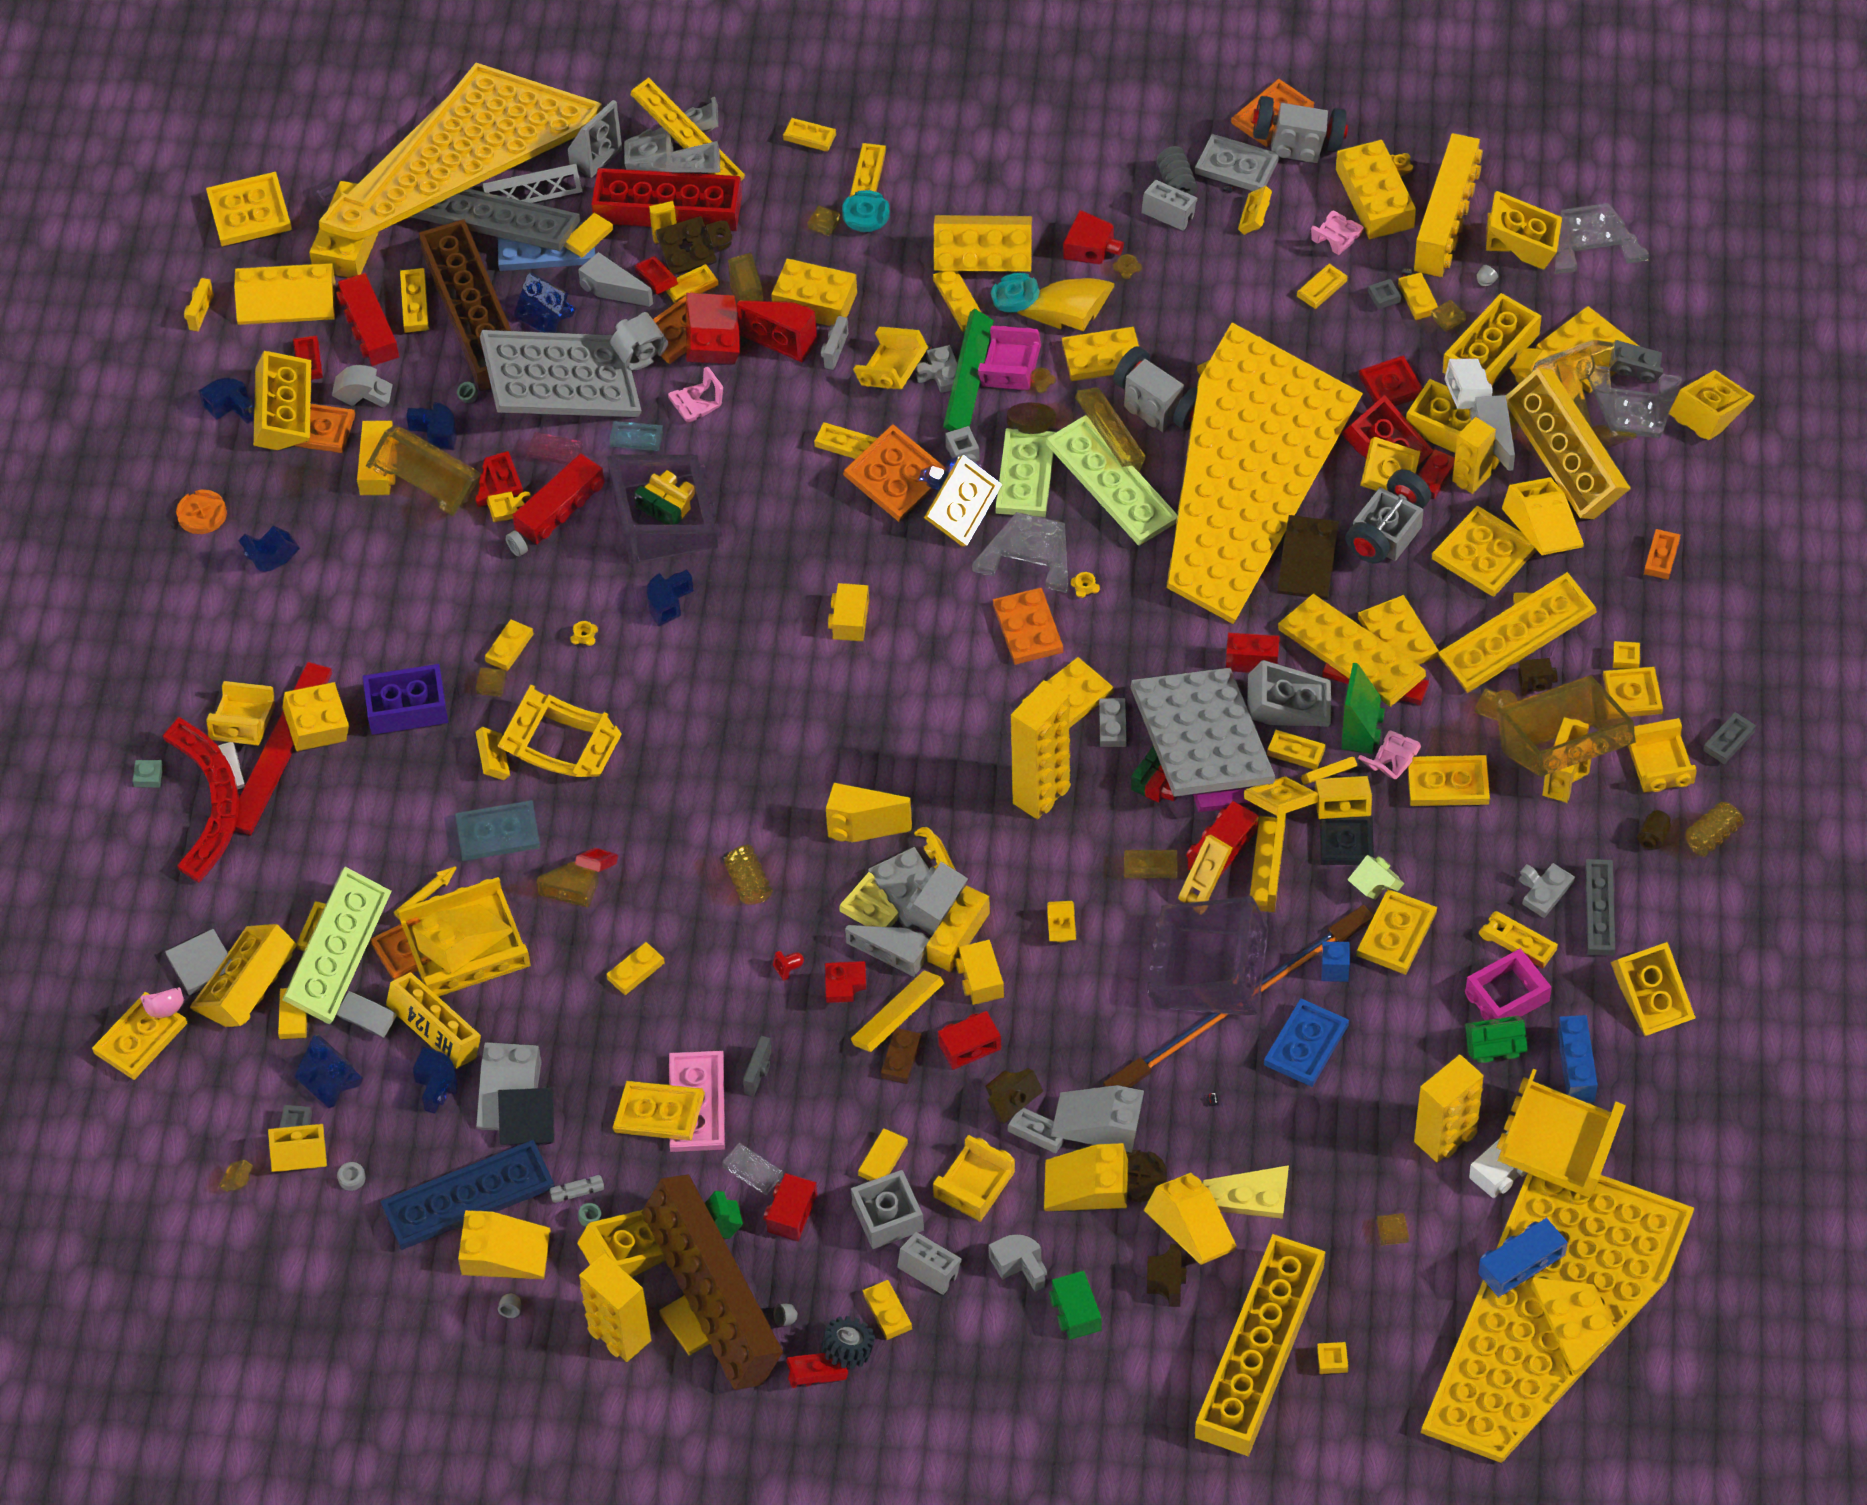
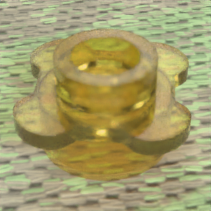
M1124 254L1119 257L1118 262L1113 264V269L1120 272L1122 278L1130 279L1135 272L1142 270V265L1137 263L1135 256Z
M1036 368L1031 373L1030 386L1035 387L1039 393L1046 392L1051 384L1056 383V377L1050 375V371L1046 368Z

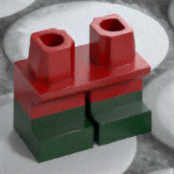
M1152 746L1145 756V760H1142L1131 776V790L1158 803L1162 798L1175 802L1178 796H1173L1155 748Z

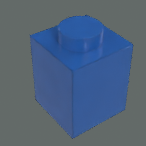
M1322 941L1321 981L1348 982L1350 967L1349 942Z

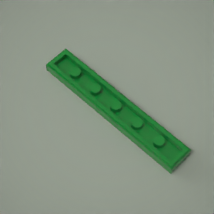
M975 308L969 313L943 425L950 432L967 426L970 427L980 384L978 369L980 363L985 362L991 335L990 328L994 322L993 319Z

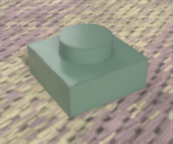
M136 760L133 776L134 787H160L163 769L162 761Z

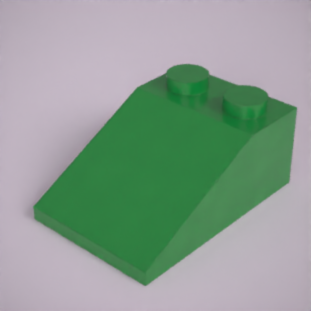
M1353 663L1344 708L1341 749L1372 754L1374 744L1379 745L1381 729H1377L1378 723H1383L1385 708H1381V696L1358 663Z

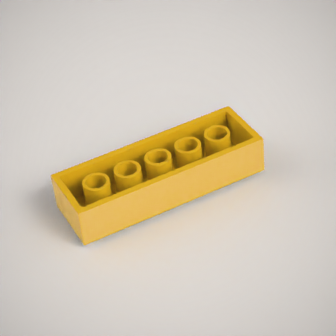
M1451 134L1417 237L1415 272L1443 277L1445 268H1450L1452 262V254L1450 253L1452 250H1456L1458 236L1456 235L1462 231L1464 224L1462 217L1463 214L1467 215L1470 205L1468 199L1473 197L1476 183L1473 182L1475 179H1479L1481 166L1477 164L1481 162L1483 150L1479 149L1480 139Z
M1537 368L1506 395L1508 409L1564 492L1579 518H1597L1631 489L1553 369Z
M1045 680L1011 714L1013 804L1037 820L1043 813H1048L1052 809L1056 799L1060 795L1064 796L1071 785L1069 695Z

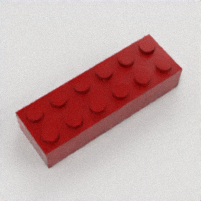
M598 168L591 204L592 213H596L613 225L651 227L649 206L673 201L676 224L702 216L705 226L717 221H726L730 231H737L742 199L741 176Z

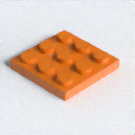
M892 424L844 470L843 476L900 522L948 475L949 470Z

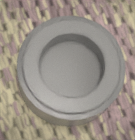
M514 530L506 535L507 545L516 556L520 557L528 552L524 539L517 531Z
M356 1162L343 1164L337 1172L338 1182L345 1190H357L365 1183L364 1169Z

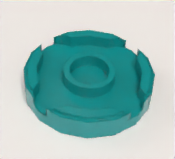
M871 190L855 192V195L848 196L842 205L843 220L847 226L856 231L872 232L878 230L887 223L890 217L889 202L879 192Z
M1013 273L1001 278V282L998 285L995 283L991 290V297L994 306L998 310L1018 312L1031 306L1038 299L1040 291L1037 280L1034 277L1031 278L1026 273Z

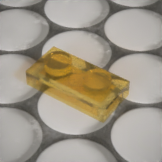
M1124 850V878H1177V850Z

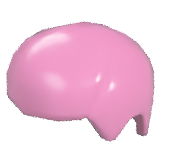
M180 987L140 997L145 1011L150 1016L156 1018L170 1017L180 1009L184 1001Z

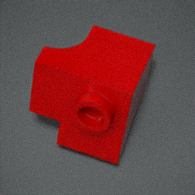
M865 961L825 963L826 1003L854 1002V994L858 991L866 990Z

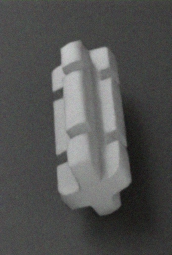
M597 1175L589 1177L590 1180L587 1181L582 1179L564 1184L565 1187L560 1185L552 1187L550 1189L551 1199L554 1203L564 1201V1198L569 1200L590 1194V1191L594 1193L602 1191L604 1189L602 1177Z

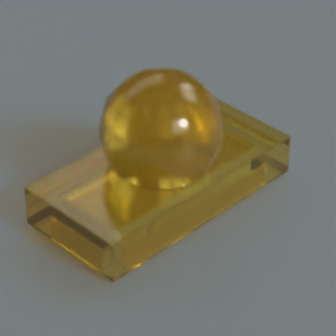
M1485 688L1475 707V713L1520 730L1525 728L1533 712L1532 705L1517 700L1515 693L1510 690L1494 692Z

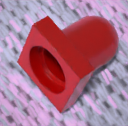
M781 951L775 952L773 967L782 980L785 981L789 979L790 971L803 965L804 958L798 952L784 956Z

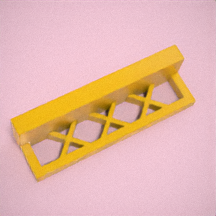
M1286 813L1277 816V818L1259 816L1248 910L1275 912Z

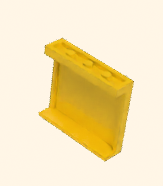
M499 877L486 879L469 887H461L454 892L442 896H434L417 904H409L398 910L400 923L416 961L422 982L438 997L531 966L528 950L517 930L501 889ZM480 904L513 930L511 934L450 974L434 961L422 965L420 959L426 955L420 952L417 947L413 926L416 924L408 927L406 921L415 917L422 921L432 913Z
M1533 1069L1529 1079L1523 1078L1518 1090L1523 1095L1522 1097L1516 1096L1511 1111L1515 1112V1116L1511 1114L1508 1116L1504 1126V1130L1508 1131V1134H1501L1496 1147L1501 1150L1497 1161L1591 1198L1626 1105L1615 1101L1612 1111L1609 1112L1534 1082L1533 1079L1537 1070Z

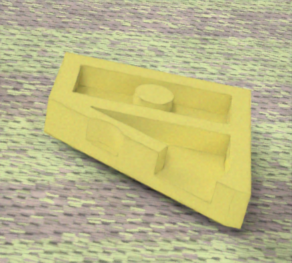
M870 872L867 873L840 904L841 913L864 926L892 927L898 920L899 912L888 901L884 890L879 889L874 881L873 874Z

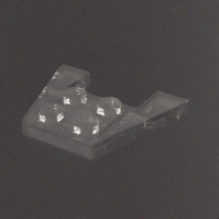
M1609 203L1561 210L1560 217H1562L1556 253L1555 274L1577 271L1574 251L1614 245L1621 246L1626 264L1648 261V251L1645 248H1641L1636 236L1628 232L1625 228V223Z
M1587 366L1585 370L1586 376L1612 433L1652 438L1661 437L1669 416L1668 413L1681 384L1682 376L1662 374L1658 379V394L1611 388L1610 367Z
M1016 512L972 565L973 572L995 576L1002 556L1049 566L1050 570L1045 581V588L1067 593L1068 569L1065 523Z

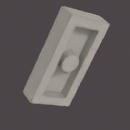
M838 316L835 325L830 326L829 340L823 344L821 349V357L824 358V368L835 369L848 336V318Z
M1125 698L1099 699L1100 747H1126Z
M1026 1108L1016 1113L1008 1124V1132L1055 1154L1066 1140L1051 1136L1054 1121Z

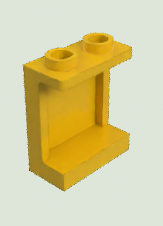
M879 327L875 332L880 343L877 350L866 366L855 365L853 370L861 386L902 390L928 349V346L920 330Z
M224 681L222 684L223 697L216 714L209 713L207 718L208 737L216 741L259 745L275 707L273 687Z
M1564 717L1546 766L1542 796L1568 803L1575 765L1565 763L1567 748L1588 738L1589 724L1577 719Z
M1679 718L1633 726L1628 729L1626 742L1644 793L1650 791L1659 792L1666 788L1677 786L1686 787L1695 782L1697 769L1689 761L1681 738L1682 724Z
M967 1135L964 1149L945 1176H938L934 1181V1198L981 1222L1015 1173V1160L1008 1152L989 1146L982 1138H974Z

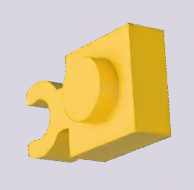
M512 492L488 496L487 504L493 522L513 519V514L525 504L523 501L530 499V492H522L515 498Z

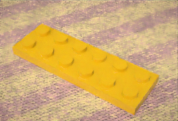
M1568 572L1438 652L1439 658L1464 690L1469 693L1597 613L1596 607Z
M1312 594L1278 623L1279 631L1349 679L1352 664L1358 663L1380 694L1381 701L1390 707L1426 677L1424 668L1315 594Z

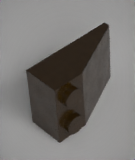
M1294 515L1288 516L1277 590L1278 594L1310 597L1312 594H1315L1321 599L1328 600L1338 541L1339 521Z

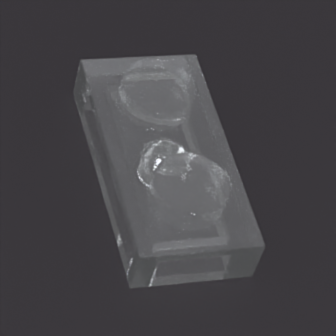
M741 1143L722 1162L725 1169L764 1195H767L783 1177L782 1170Z

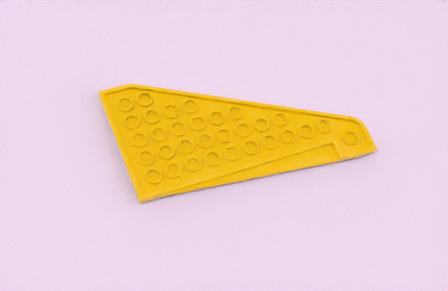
M475 63L444 101L348 194L344 193L319 220V229L355 241L362 240L575 138L581 128L602 110V103Z

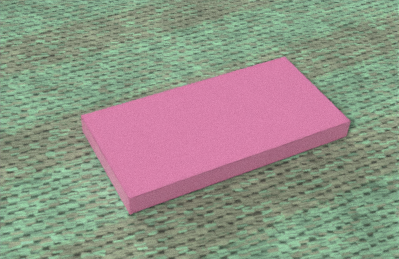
M723 1051L669 1053V1085L703 1088L705 1092L692 1140L670 1139V1152L725 1150Z

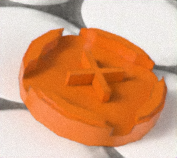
M197 490L190 496L189 494L185 495L179 501L176 514L180 526L185 531L192 534H206L213 532L223 524L226 519L227 510L225 502L218 493L211 490Z

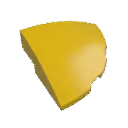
M1093 278L1058 281L1040 289L1038 299L1025 310L1018 311L1017 314L1058 329H1062L1064 325L1084 331L1089 321L1096 318L1113 290L1114 283Z

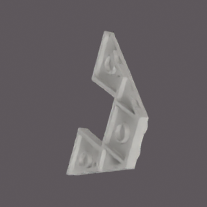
M715 97L711 98L712 103L700 109L692 107L684 113L703 132L719 127L718 104ZM663 127L653 132L650 128L640 135L624 141L626 170L720 172V150L717 141L673 152V137Z

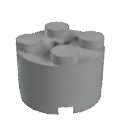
M647 312L629 321L627 319L621 320L615 326L617 331L610 341L611 346L622 362L631 370L647 367L654 362L652 357L657 353L661 356L668 346V341Z

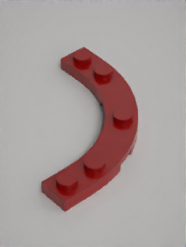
M178 717L164 733L163 738L198 764L209 782L212 810L206 827L195 845L177 865L181 872L200 883L217 863L230 843L238 818L239 795L231 766L218 745L198 728Z

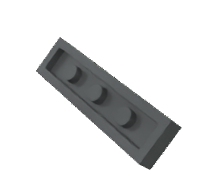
M1586 859L1587 955L1614 956L1613 860Z

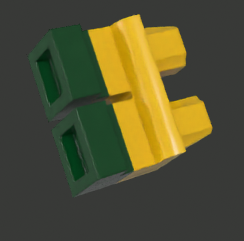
M668 470L660 476L653 473L649 483L644 488L640 486L634 492L636 508L674 529L691 509L690 500L695 495V487L687 481L679 488L676 487L677 478Z

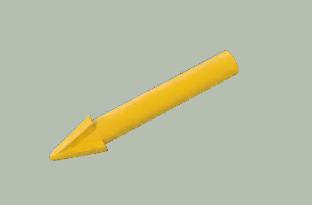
M454 866L436 872L438 876L396 909L394 915L399 919V909L409 904L423 902L443 884L447 886L457 867Z

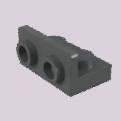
M1615 340L1612 344L1609 370L1621 376H1632L1640 378L1643 382L1655 383L1661 377L1664 370L1660 368L1662 352Z

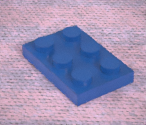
M1300 998L1265 1057L1264 1066L1313 1087L1349 1026V1020Z

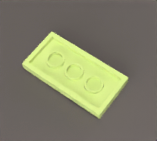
M1006 428L999 483L1002 485L997 493L996 514L1046 517L1054 452L1046 445V440L1056 432L1046 431L1039 434H1024L1019 432L1018 429Z

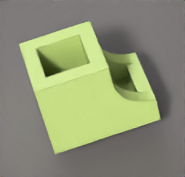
M1367 855L1348 878V881L1363 894L1374 900L1384 890L1394 889L1399 891L1404 885L1399 876L1389 869L1391 865L1380 856L1375 859Z

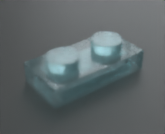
M614 421L609 440L610 447L659 451L663 435V425Z

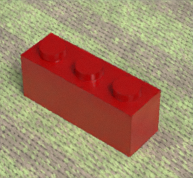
M1234 801L1227 808H1222L1217 815L1216 822L1212 826H1207L1204 830L1202 839L1189 848L1187 852L1188 870L1191 871L1206 836L1212 835L1233 847L1220 874L1221 876L1258 831L1259 815Z

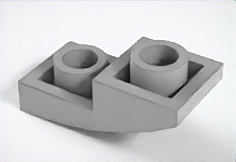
M350 991L336 1013L341 1019L356 1024L365 1031L383 1038L397 1016L393 1011Z

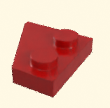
M509 451L484 458L483 473L479 481V492L476 495L477 507L488 505V496L512 492L513 497L523 492V487Z

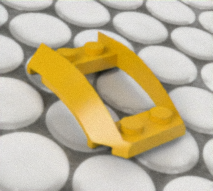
M530 685L497 747L530 764L552 772L574 777L600 776L622 735L617 726L614 727L609 720V714L605 712L600 714L578 708L550 694L546 696L535 690V686ZM543 715L561 724L593 733L577 764L549 757L527 747Z

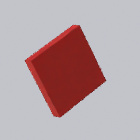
M1404 355L1359 370L1358 376L1374 403L1385 395L1396 406L1416 399L1423 389Z

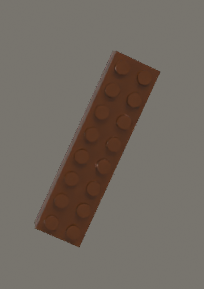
M465 219L419 232L422 254L480 392L491 389L480 340L482 330H512Z
M690 1175L661 1178L641 1212L643 1219L648 1224L656 1244L660 1247L667 1265L671 1268L679 1288L683 1291L691 1311L694 1312L701 1325L702 1332L706 1335L713 1353L718 1358L724 1369L725 1376L730 1381L733 1389L739 1390L763 1385L782 1355L783 1350Z

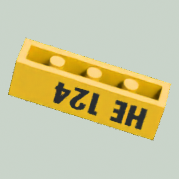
M410 972L390 982L386 1006L396 1013L401 1020L455 1069L476 1059L481 1035L415 975Z

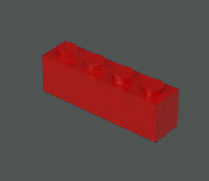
M366 273L338 281L339 292H336V296L340 306L345 305L344 314L348 324L353 323L351 329L355 340L361 341L359 347L363 358L368 357L371 366L399 358L397 342Z
M580 453L513 514L515 530L536 545L543 539L548 538L559 524L564 523L569 518L570 514L577 508L582 507L591 495L601 490L605 484L603 468Z

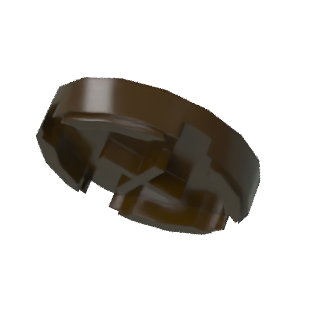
M1019 403L1007 411L1008 426L1012 429L1016 427L1019 432L1024 434L1044 433L1048 431V427L1053 428L1056 423L1054 409L1041 403Z
M1132 1150V1153L1126 1152L1128 1157L1127 1199L1135 1202L1149 1201L1155 1188L1167 1182V1168L1163 1160L1153 1152L1148 1151L1147 1153L1141 1152V1150Z

